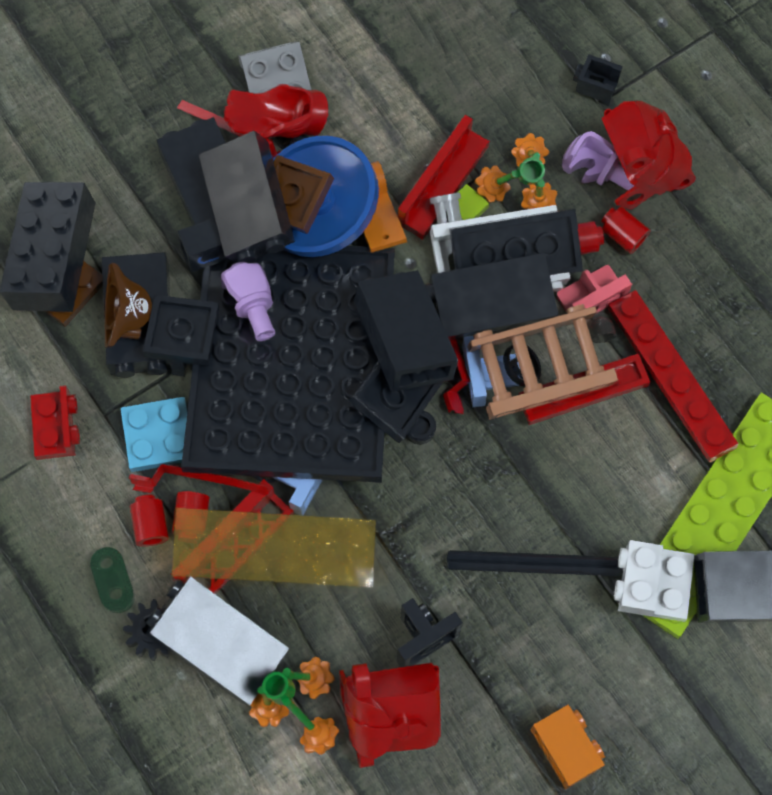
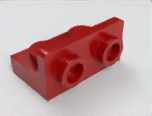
M66 385L59 387L60 392L30 395L34 457L36 460L76 456L75 445L80 444V433L78 425H73V414L78 413L76 395H71Z

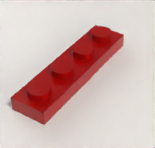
M639 353L602 365L605 371L615 369L618 381L612 386L524 410L528 424L532 425L648 387L650 380ZM585 371L574 374L573 378L577 379L586 376ZM553 381L543 384L542 386L543 388L555 385V383Z

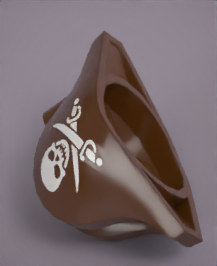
M111 263L108 267L105 299V348L114 346L120 337L139 339L141 335L140 327L147 323L152 311V302L147 291L141 285L129 280L115 263Z

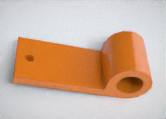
M379 161L371 163L378 179V203L372 220L363 232L371 253L407 242L403 228L388 195L386 179Z

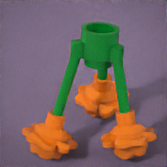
M528 133L524 138H517L515 140L517 147H514L511 153L516 158L517 170L506 174L498 166H492L490 169L484 167L482 168L481 175L475 179V183L479 186L477 188L478 195L484 196L489 203L494 202L495 199L499 202L503 201L505 193L511 189L507 182L518 178L523 184L530 185V189L525 188L522 191L523 201L521 206L523 209L556 205L557 191L551 190V185L545 183L542 179L545 175L544 157L549 154V150L544 146L543 137L535 138L533 133Z
M313 657L309 662H302L300 664L302 672H293L289 668H285L282 673L273 672L268 674L262 686L258 688V695L251 703L253 708L249 711V715L258 720L261 727H267L269 722L271 726L277 727L281 719L289 715L290 710L304 724V734L300 738V743L305 746L304 751L308 754L315 752L322 755L335 745V737L339 733L338 727L334 726L335 721L332 718L322 719L320 717L310 721L292 700L295 695V685L292 680H297L300 683V692L304 695L309 694L312 699L318 698L321 694H328L331 690L329 684L333 683L335 677L330 672V663L328 661L321 662L319 657Z

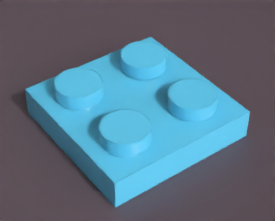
M185 397L121 407L128 463L131 472L159 468L161 464L176 465L182 463L187 421Z

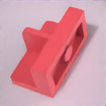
M605 265L593 273H590L589 270L583 271L580 280L558 291L556 298L565 311L570 307L584 304L585 308L595 306L597 313L608 308L609 304L629 294L632 283L626 274L618 278L611 267Z

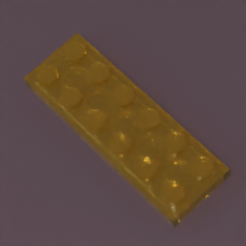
M176 508L171 577L191 576L192 578L373 587L376 520Z

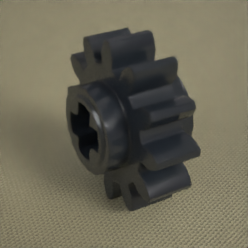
M153 599L150 604L151 608L146 609L142 603H138L140 613L138 615L134 613L127 614L133 625L124 626L123 631L128 635H133L126 641L128 647L139 645L136 648L137 657H142L148 651L150 659L155 661L157 652L161 651L167 658L170 657L169 650L145 634L149 628L146 621L153 611L159 607L156 599Z

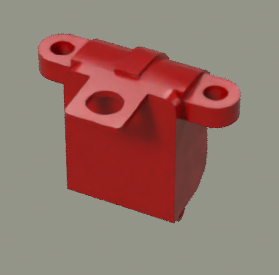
M636 100L623 101L613 110L606 109L604 111V116L601 118L627 179L634 185V187L615 200L616 205L632 210L654 194L662 195L666 191L681 190L695 182L696 177L691 168L692 156L687 146L678 138V130L664 110ZM635 194H642L633 201H627L629 197Z
M367 663L352 665V675L347 678L345 677L344 670H339L340 695L347 719L349 738L356 750L360 768L374 766V759L386 752L426 749L437 744L441 737L440 674L437 665L426 663L369 672Z

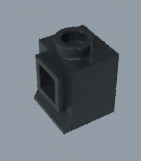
M588 54L585 64L579 63L573 77V81L577 82L575 92L600 100L609 106L619 82L623 66Z

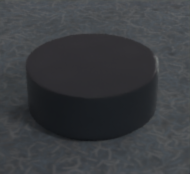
M423 411L406 435L407 439L419 445L430 442L436 433L434 417L430 413Z

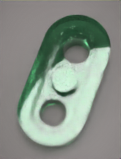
M101 548L93 554L90 562L100 600L108 611L123 613L131 608L135 600L134 589L124 558L114 548ZM109 558L113 560L109 568L101 567L104 559ZM115 589L122 590V596L119 599L111 598V593Z

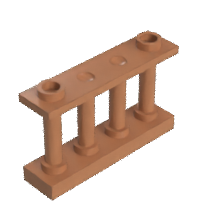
M581 304L566 309L567 314L496 334H493L492 330H487L473 335L474 340H471L468 344V351L473 352L481 349L495 395L492 397L493 402L489 403L486 407L489 420L609 387L618 381L614 368L605 371L604 366L599 365L586 323L587 319H591L597 313L595 306L585 308V305ZM569 324L574 325L587 367L585 371L586 376L574 379L573 375L568 373L555 328ZM543 332L557 378L554 380L555 385L543 388L542 383L538 384L524 338ZM508 341H512L526 386L523 388L524 394L513 397L511 392L506 390L493 347Z

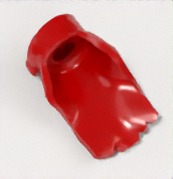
M279 84L264 93L231 90L227 98L228 106H225L224 121L228 122L231 132L240 135L256 131L265 139L275 136L295 138L302 134L314 137L321 133L327 122L328 101L322 91L306 90L287 84Z

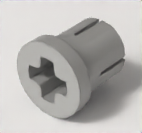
M460 192L430 198V204H434L437 224L462 220L458 199H461Z

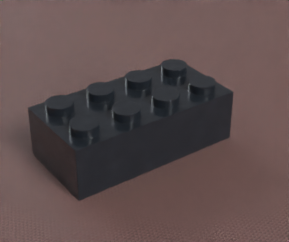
M84 182L24 183L0 286V294L12 310L73 312L96 205Z

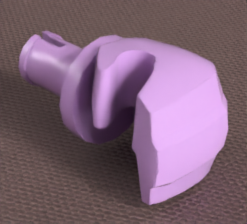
M585 132L583 135L578 136L563 155L562 166L563 171L571 174L573 171L584 167L589 169L585 172L581 181L584 184L596 181L597 184L602 186L605 181L608 182L610 180L626 190L634 187L627 179L622 165L618 164V156L613 145L595 132Z
M238 262L221 274L222 288L227 289L238 302L235 306L237 316L249 318L256 340L264 341L270 339L275 335V329L272 327L267 310L272 306L273 301L270 286L262 266L259 263Z

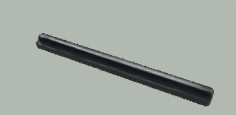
M450 550L447 553L446 562L449 570L602 576L623 575V568L618 567L619 557Z

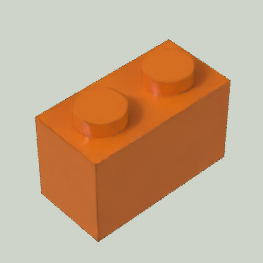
M569 704L535 723L530 729L565 790L605 766L602 761L605 758L602 748L595 739L590 741L584 731L587 728L584 718L577 709L572 711Z

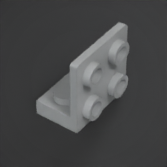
M298 41L238 55L250 93H264L279 84L311 90L300 42Z

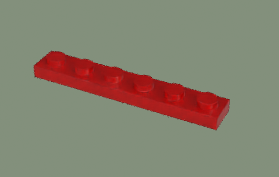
M634 290L610 303L608 310L637 354L639 353L642 362L707 461L710 463L736 449L739 443L638 292Z

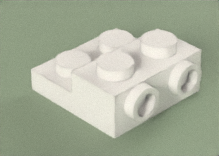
M630 540L626 548L621 547L619 553L618 567L623 568L622 581H616L614 600L619 601L618 611L685 622L688 616L694 554L663 549V545Z

